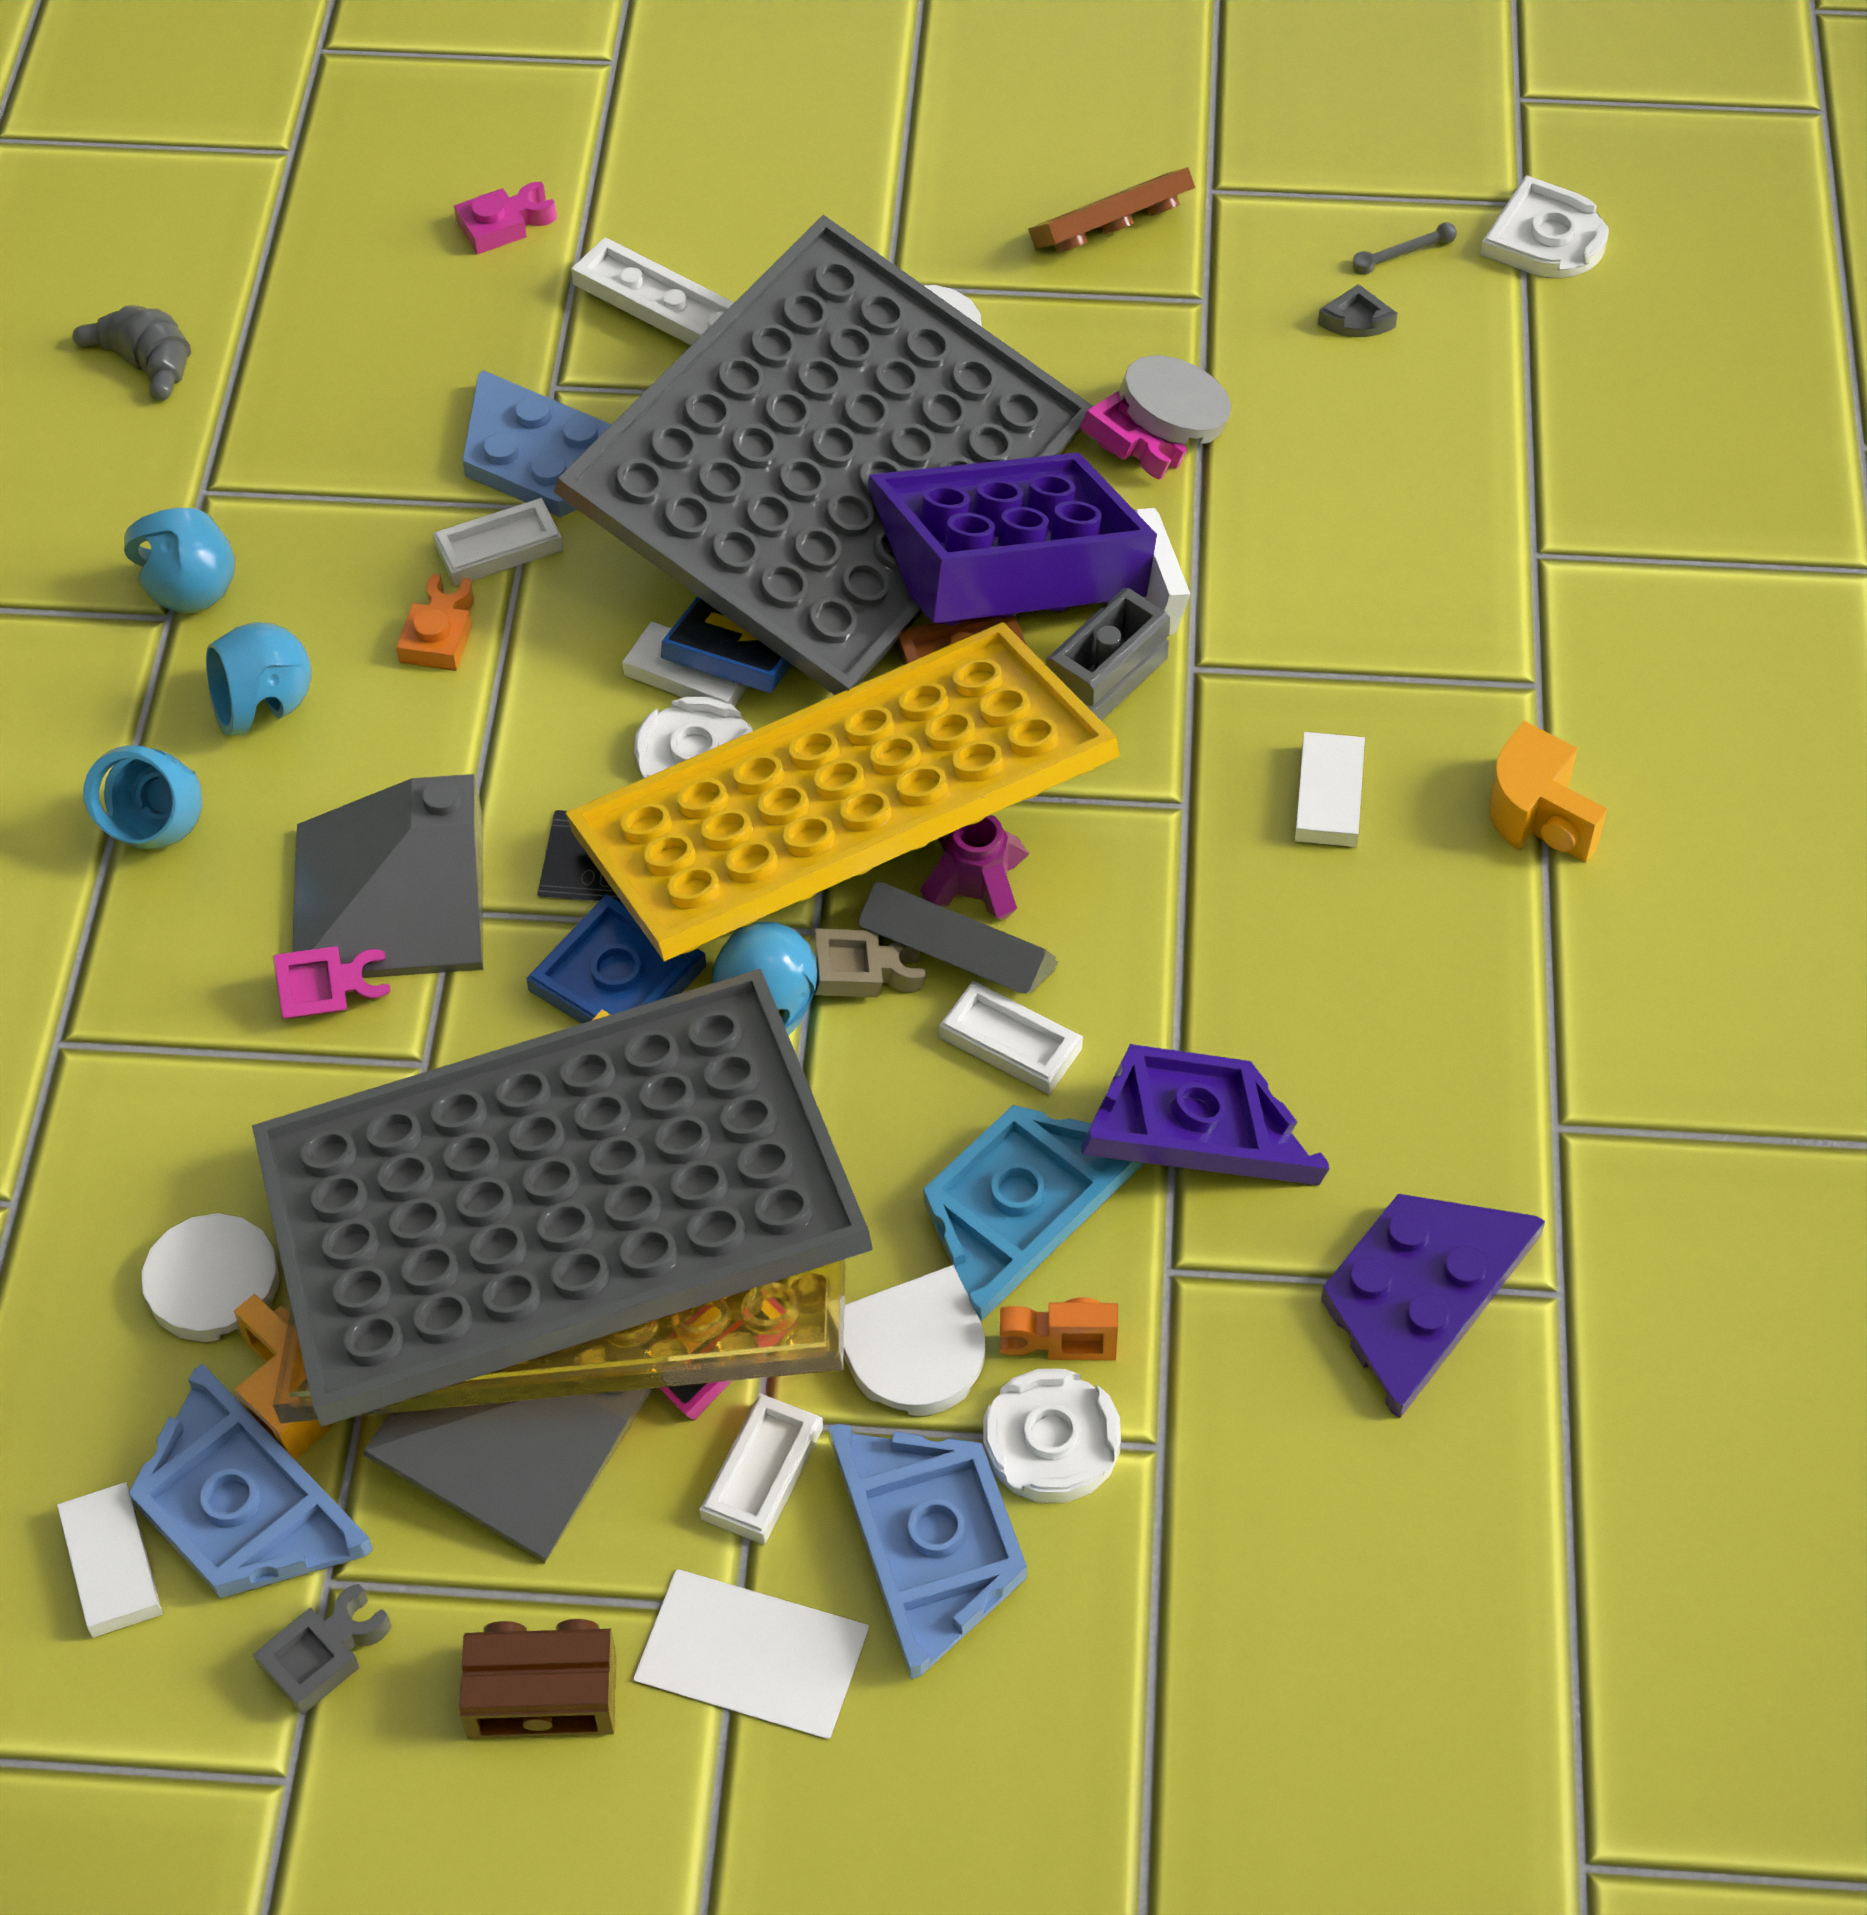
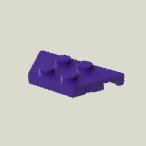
M1130 1044L1081 1145L1082 1155L1320 1185L1330 1169L1327 1159L1321 1152L1309 1156L1291 1133L1297 1124V1120L1284 1103L1277 1100L1271 1094L1267 1081L1251 1061Z
M1397 1194L1323 1286L1322 1303L1336 1325L1348 1333L1351 1341L1350 1347L1362 1367L1366 1368L1369 1366L1387 1394L1385 1403L1392 1414L1399 1418L1402 1417L1540 1238L1545 1224L1543 1219L1534 1215Z

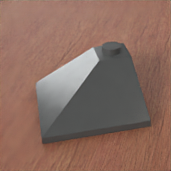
M475 775L411 778L297 824L292 952L338 946L340 963L346 964L352 963L354 958L365 950L379 949L385 951L386 959L384 961L368 963L363 967V978L483 970V816Z
M611 1334L398 1402L394 1405L365 1448L363 1455L545 1564L651 1395L663 1365Z

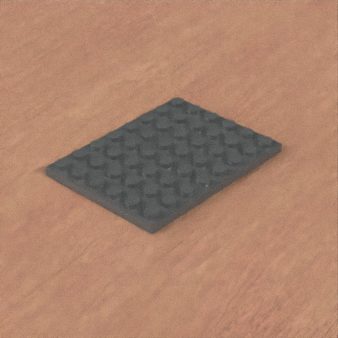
M822 215L557 479L554 493L829 692L837 695L859 685L899 640L903 632L923 612L907 591L868 487L869 475L1059 455L1064 452L1082 431L1080 425L1087 410L1092 408L1093 405L838 224Z
M761 969L252 1125L313 1408L321 1427L873 1250L868 1227Z

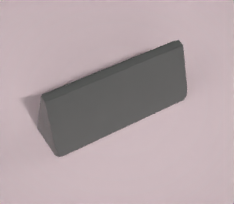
M879 881V884L874 883L859 918V925L867 930L1022 994L1033 992L1055 971L1058 961L1055 960L1056 957L1042 947Z

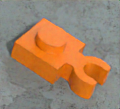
M433 574L426 585L429 605L412 603L396 647L399 663L457 671L472 629L469 610L473 605L474 596L471 580L463 578L460 588L456 592L445 594L443 593L441 574Z
M1078 1297L1066 1302H1049L1048 1312H1036L1021 1306L1000 1308L1001 1354L1025 1355L1035 1350H1048V1360H1116L1118 1303H1100L1092 1298Z

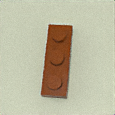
M1188 167L1171 171L1030 227L1028 230L1035 249L1054 245L1057 254L1087 243L1088 241L1085 236L1087 231L1101 226L1105 235L1134 224L1131 215L1134 212L1147 208L1149 215L1152 216L1179 206L1180 202L1177 195L1194 189L1195 185Z

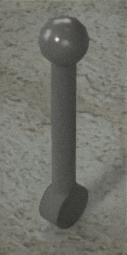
M1443 222L1432 233L1374 254L1367 251L1358 252L1353 258V269L1358 274H1369L1374 270L1375 264L1436 242L1449 244L1457 236L1456 227L1449 222Z

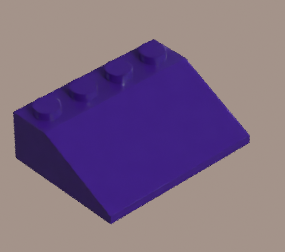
M1079 452L869 475L868 487L907 591L932 623L955 625L965 619L989 616L1010 618L1021 612L1045 609L1064 611L1069 609L1070 606L1107 604L1123 588H1129L1140 596L1147 597L1157 533Z

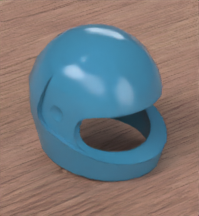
M192 508L161 510L135 521L125 532V555L133 563L143 567L140 571L139 582L147 595L155 603L174 612L194 613L210 608L224 597L235 572V556L230 542L210 515ZM148 541L151 545V550L143 548L140 544Z
M253 622L234 628L207 647L206 672L211 702L217 721L225 735L237 736L247 734L254 720L256 706L262 699L265 700L273 715L281 719L292 713L307 695L311 681L310 659L299 639L286 628L273 623Z
M122 746L104 753L88 771L83 786V799L87 811L94 822L111 837L139 849L164 848L180 842L191 833L199 820L202 809L201 785L195 770L192 771L180 760L166 752L144 746ZM111 768L104 787L107 815L101 807L99 790L104 775Z
M755 922L749 926L738 928L730 936L717 956L711 984L761 969L777 1009H785L781 1019L789 1036L802 1022L814 996L817 986L816 956L809 944L796 930L780 923Z

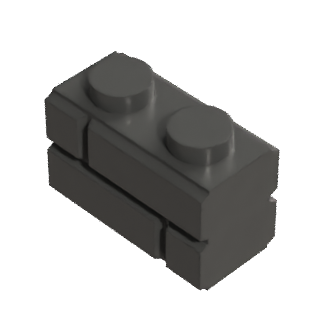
M1123 588L1107 602V608H1101L1046 658V666L1102 721L1168 659L1169 641L1166 638L1170 632V617L1166 611L1133 590Z

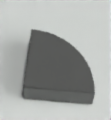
M1357 284L1319 310L1318 324L1340 335L1369 337L1395 328L1398 313Z

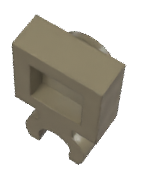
M815 928L810 943L811 949L816 956L817 965L815 995L878 998L883 983H888L892 988L901 992L921 990L926 975L925 969L908 968L902 964L903 962L917 963L921 951L896 941L890 946H879L878 934L872 931Z

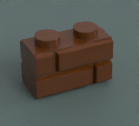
M569 1619L558 1623L556 1630L527 1631V1628L520 1623L497 1621L487 1624L483 1628V1632L465 1633L463 1635L459 1709L467 1739L614 1734L617 1658L611 1628L600 1629L597 1623L590 1620Z

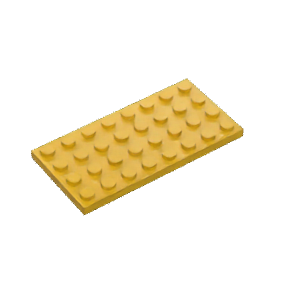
M1002 622L859 684L849 691H843L566 812V816L576 839L665 962L680 954L689 953L700 945L731 931L749 926L758 919L791 904L807 900L816 893L851 877L865 874L873 867L911 850L920 849L929 842L962 827L978 823L985 817L1013 804L1031 799L1042 791L1073 777L1089 773L1096 767L1120 757L1117 736Z

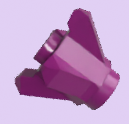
M992 814L978 823L967 825L938 838L945 853L920 889L924 899L939 906H948L957 895L979 899L985 903L987 912L994 917L1002 920L1008 918L1017 909L1007 878V872L1014 869L1029 855V852L1019 838L1003 830L1000 821Z

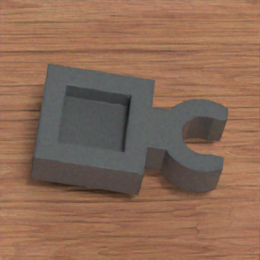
M360 1584L348 1587L338 1596L334 1604L333 1614L325 1621L310 1607L253 1654L258 1667L301 1715L306 1713L360 1668L355 1655L351 1652L355 1646L373 1645L382 1640L391 1628L388 1615L383 1609L376 1612L366 1621L357 1622L352 1620L354 1613L368 1602L366 1593Z

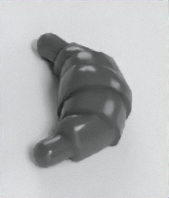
M137 305L124 306L119 311L99 318L97 323L81 325L75 328L72 334V339L76 345L80 347L101 345L102 349L106 351L113 350L137 369H142L148 374L151 382L149 393L157 401H164L169 398L174 383H179L182 380L187 357L191 354L190 344L178 329V325L173 318L156 308H146Z

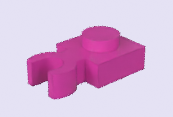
M542 182L529 183L519 190L518 195L509 197L502 188L454 205L456 222L477 255L527 237L525 226L528 224L544 226L557 219L555 202L553 199L546 200Z
M1119 391L1087 410L1080 428L1097 440L1105 450L1114 453L1122 460L1134 455L1140 460L1142 468L1149 475L1159 480L1164 477L1169 465L1175 469L1180 466L1187 451L1186 447L1181 443H1171L1154 436L1136 424L1127 413L1130 405L1125 399L1121 401Z
M338 946L273 955L282 1020L346 1011V992L354 991L366 999H379L386 996L390 992L389 984L372 986L367 984L362 977V969L366 964L378 963L386 959L385 951L379 949L365 950L359 953L352 963L346 964L340 963Z

